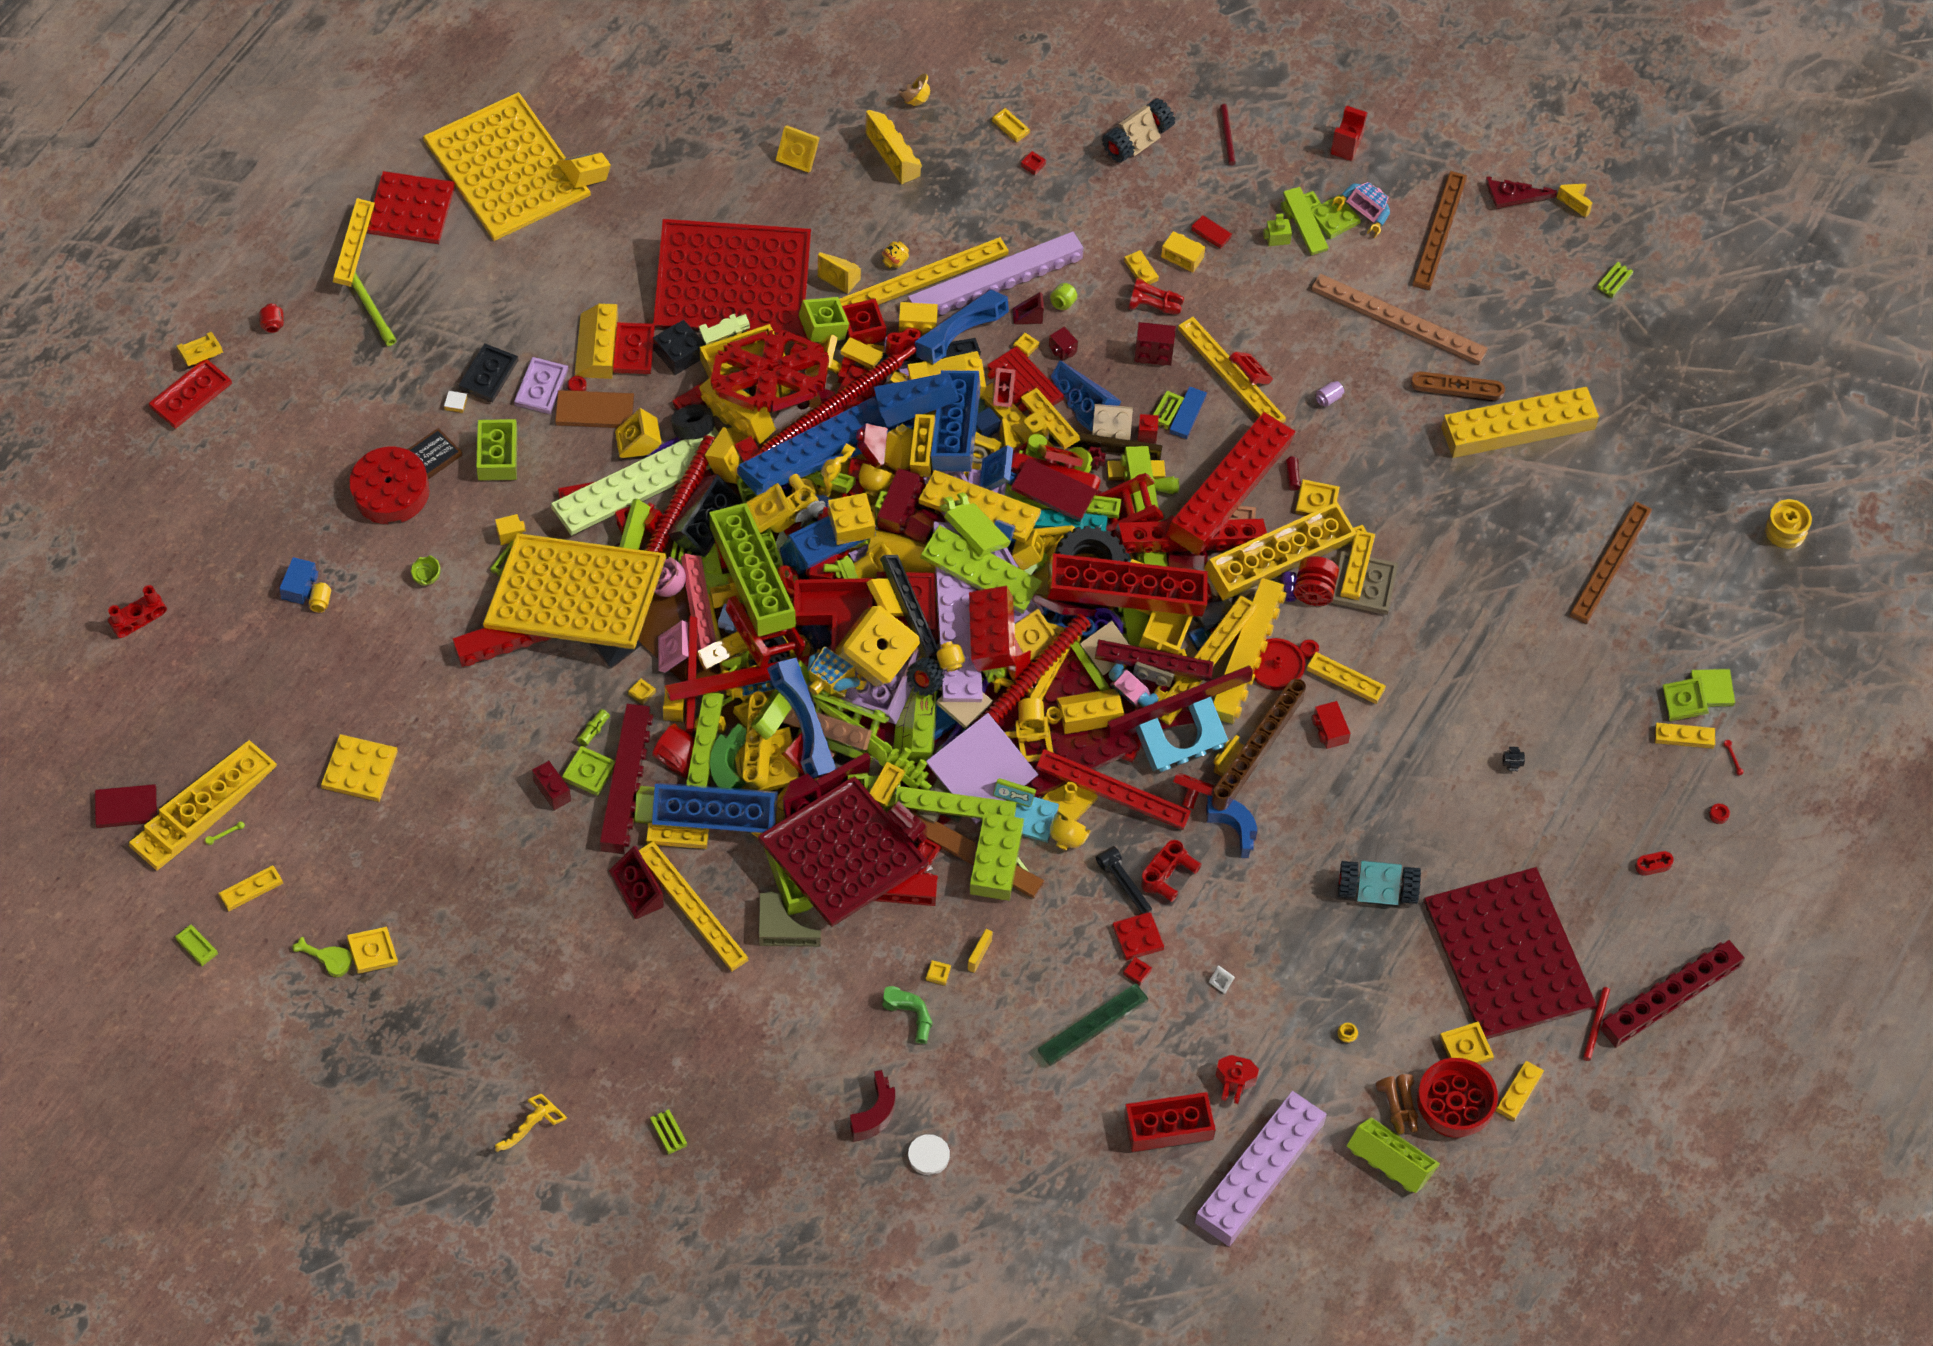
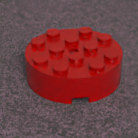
M387 446L374 449L358 460L350 475V490L357 509L364 517L375 523L389 524V522L398 520L405 522L423 509L429 497V480L425 466L416 454L405 448Z

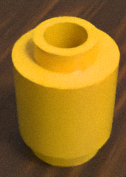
M319 582L312 586L309 605L310 609L314 612L322 613L328 608L331 588L326 583Z

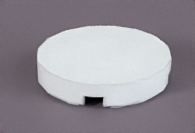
M925 1134L917 1137L911 1143L908 1150V1159L911 1167L923 1175L941 1173L947 1167L950 1158V1150L947 1143L935 1135Z

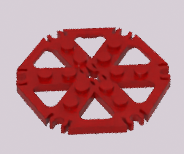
M773 330L769 331V335L767 331L727 343V345L723 346L724 352L718 350V354L715 355L711 375L712 389L716 390L718 397L752 411L757 407V412H760L762 407H766L767 412H770L771 407H773L774 412L814 399V397H817V390L823 391L826 385L829 366L828 352H824V347H821V344L786 331L785 335H783L782 330H780L778 335H774ZM756 341L765 342L762 357L740 348L741 346L754 344ZM788 341H793L807 347L806 350L783 356L784 347ZM722 363L742 369L729 375L720 374ZM815 365H820L818 375L814 377L798 372ZM778 384L797 392L782 398L776 397ZM757 385L756 394L753 397H746L736 393V391Z

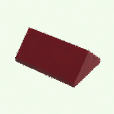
M633 846L609 872L634 918L639 919L663 908L664 903L662 891L637 846Z

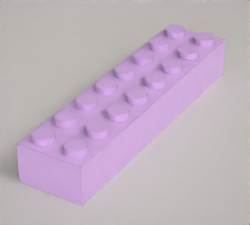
M1292 1091L1197 1212L1195 1223L1230 1247L1322 1128L1327 1114Z

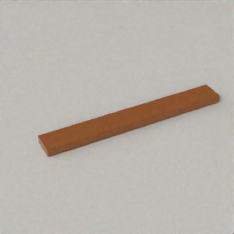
M1454 171L1449 172L1412 286L1431 290L1468 175Z
M1634 502L1571 611L1570 617L1588 624L1652 512L1651 508L1639 502Z
M909 809L913 815H916L918 812L917 810ZM917 816L927 825V839L974 866L978 847L977 843L937 821L931 823ZM1016 865L1012 887L1034 899L1045 880Z

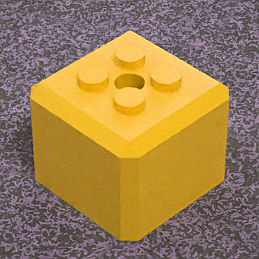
M879 605L864 610L835 651L837 655L854 665L855 671L871 684L882 686L893 680L920 644L916 633ZM878 639L886 641L887 647L884 650H880L877 647Z

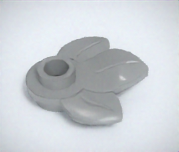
M812 502L807 506V509L801 510L796 515L795 522L802 521L800 525L802 528L811 522L814 517L817 519L819 513L822 514L824 507H826L825 502Z

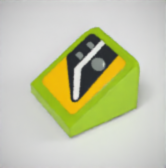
M749 651L727 658L722 662V666L732 668L734 665H737L736 670H741L748 661Z

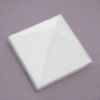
M1217 966L1209 983L1225 994L1235 977L1222 967Z

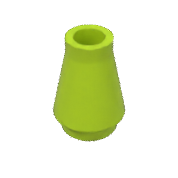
M1170 476L1154 479L1156 491L1172 495L1179 493V478Z

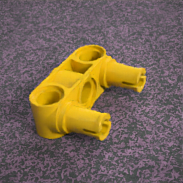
M798 474L790 476L789 482L795 492L786 497L793 513L771 526L770 529L773 532L780 533L796 523L795 517L801 510L807 509V506L812 502L819 501L811 488L803 483Z

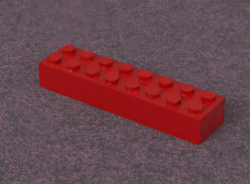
M1053 553L1049 563L1047 599L1202 617L1207 607L1208 571Z

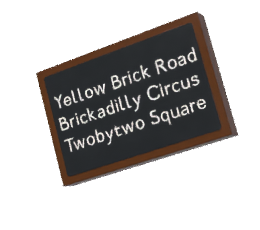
M439 428L407 449L416 454L423 462L428 479L463 456L462 451Z

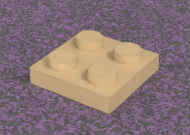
M1095 404L1092 435L1130 440L1133 407Z

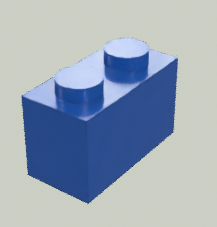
M295 557L292 558L280 586L281 599L304 605L306 598L310 597L313 582H316L318 578V571H316L314 562Z

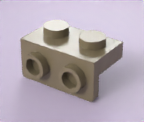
M1136 662L1133 675L1138 678L1150 680L1160 686L1170 687L1174 678L1172 673L1140 662Z

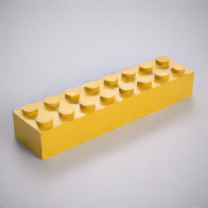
M1582 387L1444 415L1441 428L1453 458L1595 430L1599 415L1588 388Z
M1338 502L1209 559L1204 570L1208 571L1209 579L1224 601L1259 585L1262 578L1270 580L1284 572L1299 567L1300 561L1306 557H1321L1350 544L1357 533Z

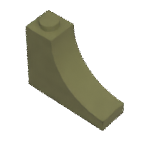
M760 893L759 946L821 947V930L803 927L792 920L783 908L781 893Z

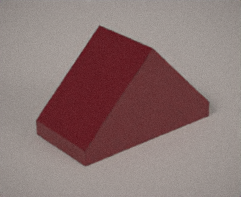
M1039 292L1013 307L1014 324H1043V293Z

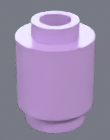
M1338 381L1330 382L1316 392V400L1320 405L1328 407L1342 397L1344 388Z

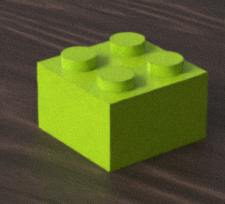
M838 297L803 300L799 318L808 340L821 342L831 334L838 337L837 340H845L849 322Z

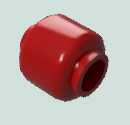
M272 303L261 308L259 311L260 327L268 333L278 332L284 326L283 309Z

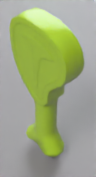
M300 937L298 943L292 945L294 952L303 951L315 956L320 962L325 964L327 972L333 977H342L352 965V955L344 948L326 947L319 950L306 944L304 937Z

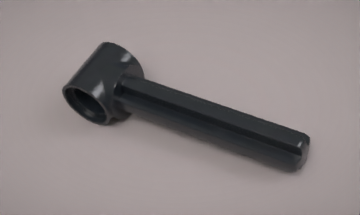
M1115 846L1095 856L1099 867L1103 871L1112 872L1141 914L1152 911L1150 904L1121 866L1122 856Z

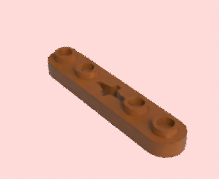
M1422 371L1416 372L1411 380V385L1415 390L1488 400H1499L1505 393L1503 383L1495 380ZM1456 383L1460 384V388H1456Z

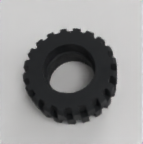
M1084 526L1083 529L1077 527L1072 532L1068 531L1060 539L1054 552L1055 554L1073 556L1080 553H1090L1100 559L1128 562V556L1124 554V545H1119L1120 540L1116 536L1113 538L1110 531L1106 530L1104 532L1101 530V527L1097 526L1095 529L1091 528V526Z

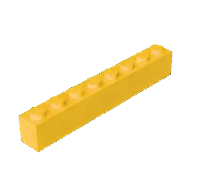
M1264 578L1261 579L1253 602L1257 604V608L1241 630L1224 675L1248 665L1251 666L1253 672L1255 668H1259L1261 663L1260 654L1266 650L1267 636L1272 635L1274 629L1272 623L1274 619H1278L1280 613L1279 605L1280 603L1283 604L1286 598L1284 584ZM1255 674L1252 676V681L1216 695L1213 704L1220 721L1234 724L1235 719L1240 717L1242 707L1240 706L1242 701L1246 702L1249 693L1247 688L1248 685L1253 684Z

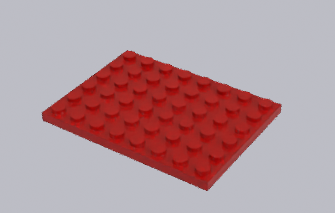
M663 219L653 324H655V327L670 328L684 319L693 330H699V326L704 324L708 328L718 325L723 319L729 318L732 314H735L736 318L746 314L750 329L742 333L770 324L775 335H778L780 330H782L783 335L788 331L800 336L804 331L799 318V312L803 300H806L811 229Z

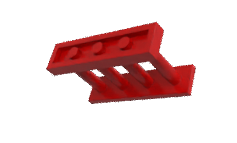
M1147 473L1139 474L1135 478L1097 495L1117 499L1123 498L1128 516L1119 521L1116 518H1110L1111 524L1106 527V530L1111 532L1113 538V533L1118 523L1158 522L1164 519L1163 512L1155 504L1152 505L1147 487L1155 483ZM1140 491L1145 508L1135 513L1130 495Z
M736 596L729 597L725 610L759 668L767 667L771 655L793 650L797 658L802 657L805 642L799 636L795 627L758 636L750 617L745 612L747 610L744 604L739 602ZM782 635L788 641L786 644L770 648L766 647L763 640Z

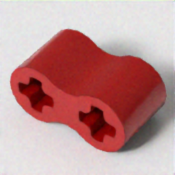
M907 328L901 333H890L886 340V354L890 357L893 354H901L911 346L916 348L915 341L920 338V331L916 328Z

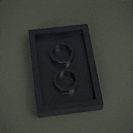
M484 343L458 385L459 390L493 403L519 361L518 356Z

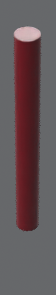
M1221 104L1220 110L1228 163L1230 166L1236 164L1228 108L1227 104Z

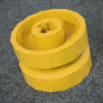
M1786 499L1777 502L1772 507L1766 522L1765 532L1767 538L1781 548L1790 549L1798 547L1806 539L1811 526L1812 516L1810 510L1797 500Z

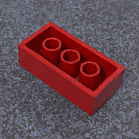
M1001 586L969 592L971 661L976 670L979 672L1015 666L1014 603L1009 588Z
M1208 1092L1128 1103L1125 1105L1124 1117L1132 1152L1214 1140L1216 1128Z

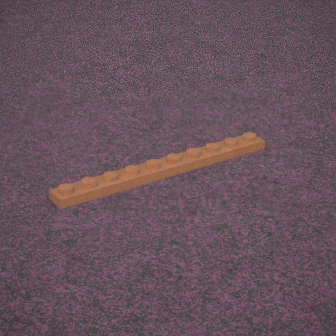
M1321 273L1312 286L1311 291L1477 365H1480L1487 353L1488 348Z

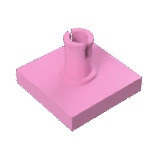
M682 620L658 636L659 671L664 673L689 657L688 622Z

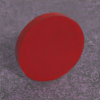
M1281 638L1266 639L1268 641L1265 652L1260 654L1261 663L1259 668H1255L1253 672L1255 674L1254 680L1266 689L1281 691L1285 689L1292 679H1302L1306 664L1305 657L1299 647L1288 640Z

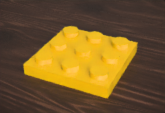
M790 727L779 729L772 735L767 784L761 789H756L749 783H746L741 789L772 791L787 787L790 781L800 777L799 772L782 755V752L793 741ZM745 743L739 749L735 758L738 775L742 778Z
M340 734L321 783L322 789L380 802L398 752L397 747Z

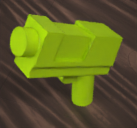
M845 556L842 560L835 561L836 565H823V572H835L837 578H858L852 559L848 556Z

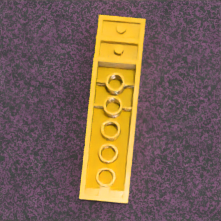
M248 740L161 807L159 815L144 825V831L129 842V847L158 871L233 808L277 766V763Z

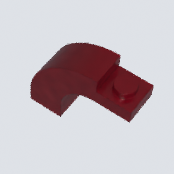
M883 1070L874 1071V1083L878 1096L876 1104L868 1111L850 1114V1128L854 1142L866 1140L879 1134L892 1119L895 1110V1087H889L888 1077H884Z

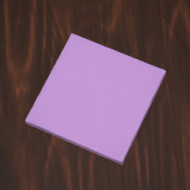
M989 713L926 761L927 765L947 790L952 794L1004 800L993 796L997 779L1001 778L1025 786L1038 776V773ZM971 818L975 824L982 820L978 818Z

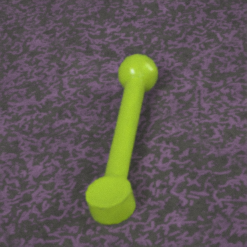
M240 821L236 826L214 837H206V844L212 845L215 840L237 829H243L245 824Z

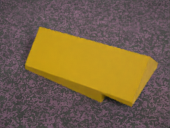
M878 529L875 530L876 536L870 539L868 550L882 542L890 549L892 555L899 556L905 572L935 573V566L920 558L928 542L923 544L910 539V537ZM882 549L874 554L879 561L884 555Z

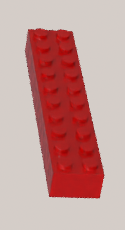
M1263 412L1171 521L1166 536L1199 556L1287 450L1296 431Z

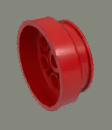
M1447 1058L1436 1062L1424 1073L1418 1088L1417 1103L1422 1117L1433 1130L1447 1137L1462 1138L1481 1131L1489 1124L1498 1103V1091L1492 1076L1478 1063L1464 1058ZM1455 1084H1461L1463 1088H1458ZM1435 1089H1441L1444 1092L1439 1093ZM1470 1097H1476L1479 1101H1473ZM1451 1102H1457L1460 1106H1454ZM1431 1107H1437L1440 1111H1434ZM1467 1115H1472L1475 1119L1471 1120ZM1448 1120H1452V1121H1454L1456 1124L1452 1125V1124H1449L1447 1121H1448Z

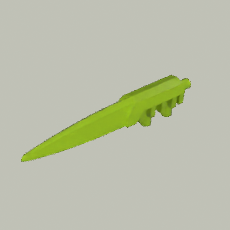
M813 697L814 702L828 716L863 727L832 705ZM871 733L866 752L878 760L879 764L883 767L889 762L903 769L905 774L901 781L909 787L915 789L921 787L924 790L931 789L932 785L925 781L929 773L927 771L923 772L927 765L925 760L921 759L917 766H915L913 760H907L911 753L909 748L905 747L902 753L899 754L900 750L897 748L895 750L892 749L891 745Z

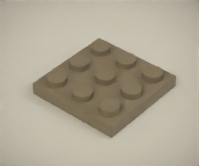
M1342 551L1338 566L1339 574L1331 603L1388 615L1398 563L1370 557L1358 601L1340 596L1351 554Z

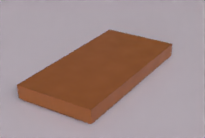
M558 390L556 425L618 428L633 415L634 393Z

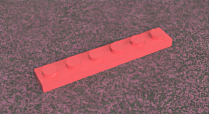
M684 554L681 557V561L686 573L685 584L690 614L698 618L697 651L715 643L716 639L701 556Z

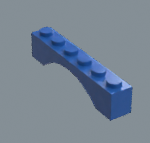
M989 290L916 340L917 357L935 364L946 356L949 344L960 333L982 323L997 321L1009 312L1008 297L994 290Z
M797 658L781 661L768 667L767 670L773 687L788 700L799 720L803 737L801 765L804 774L808 773L813 779H816L835 770L834 760L832 759Z

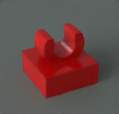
M653 509L644 522L645 530H649L651 535L654 534L657 525L660 524V519H662V513L659 509Z

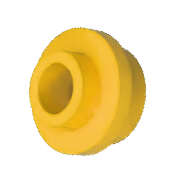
M1344 1023L1339 1026L1337 1035L1341 1041L1351 1043L1356 1040L1358 1030L1354 1024ZM1344 1032H1349L1351 1035H1345Z

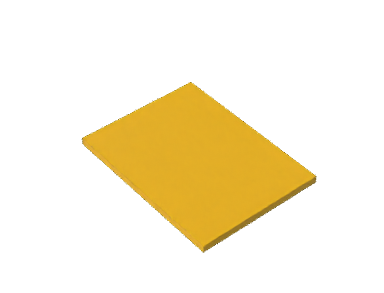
M519 92L423 136L424 142L449 178L455 182L456 188L493 241L591 196L587 186L575 188L557 164L558 160L565 159L566 157Z
M517 533L483 626L488 629L635 649L666 560V554Z

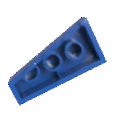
M949 373L874 387L879 410L887 427L912 419L916 414H925L959 401L956 387Z

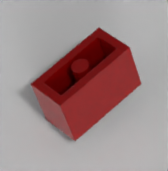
M1338 701L1315 706L1312 722L1314 726H1317L1320 742H1324L1326 749L1348 744L1351 733Z

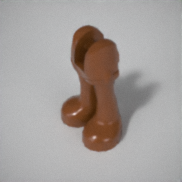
M1411 1074L1398 1075L1396 1082L1394 1076L1386 1077L1376 1082L1377 1090L1386 1093L1391 1112L1390 1122L1394 1125L1398 1135L1404 1134L1403 1122L1408 1121L1411 1133L1418 1131V1113L1414 1109L1411 1095L1414 1077ZM1396 1084L1401 1092L1404 1110H1401L1399 1105Z

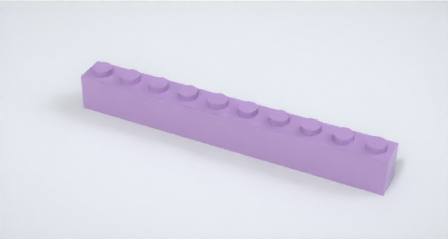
M1070 232L908 296V302L938 304L937 316L944 315L951 310L962 308L966 304L975 301L989 290L999 292L1004 289H1010L1019 283L1028 282L1032 278L1043 276L1047 272L1060 269L1067 264L1076 263L1083 258V246L1075 233Z

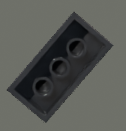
M718 474L703 477L667 534L679 547L706 557L715 544V538L710 529L709 512L739 505L742 499Z

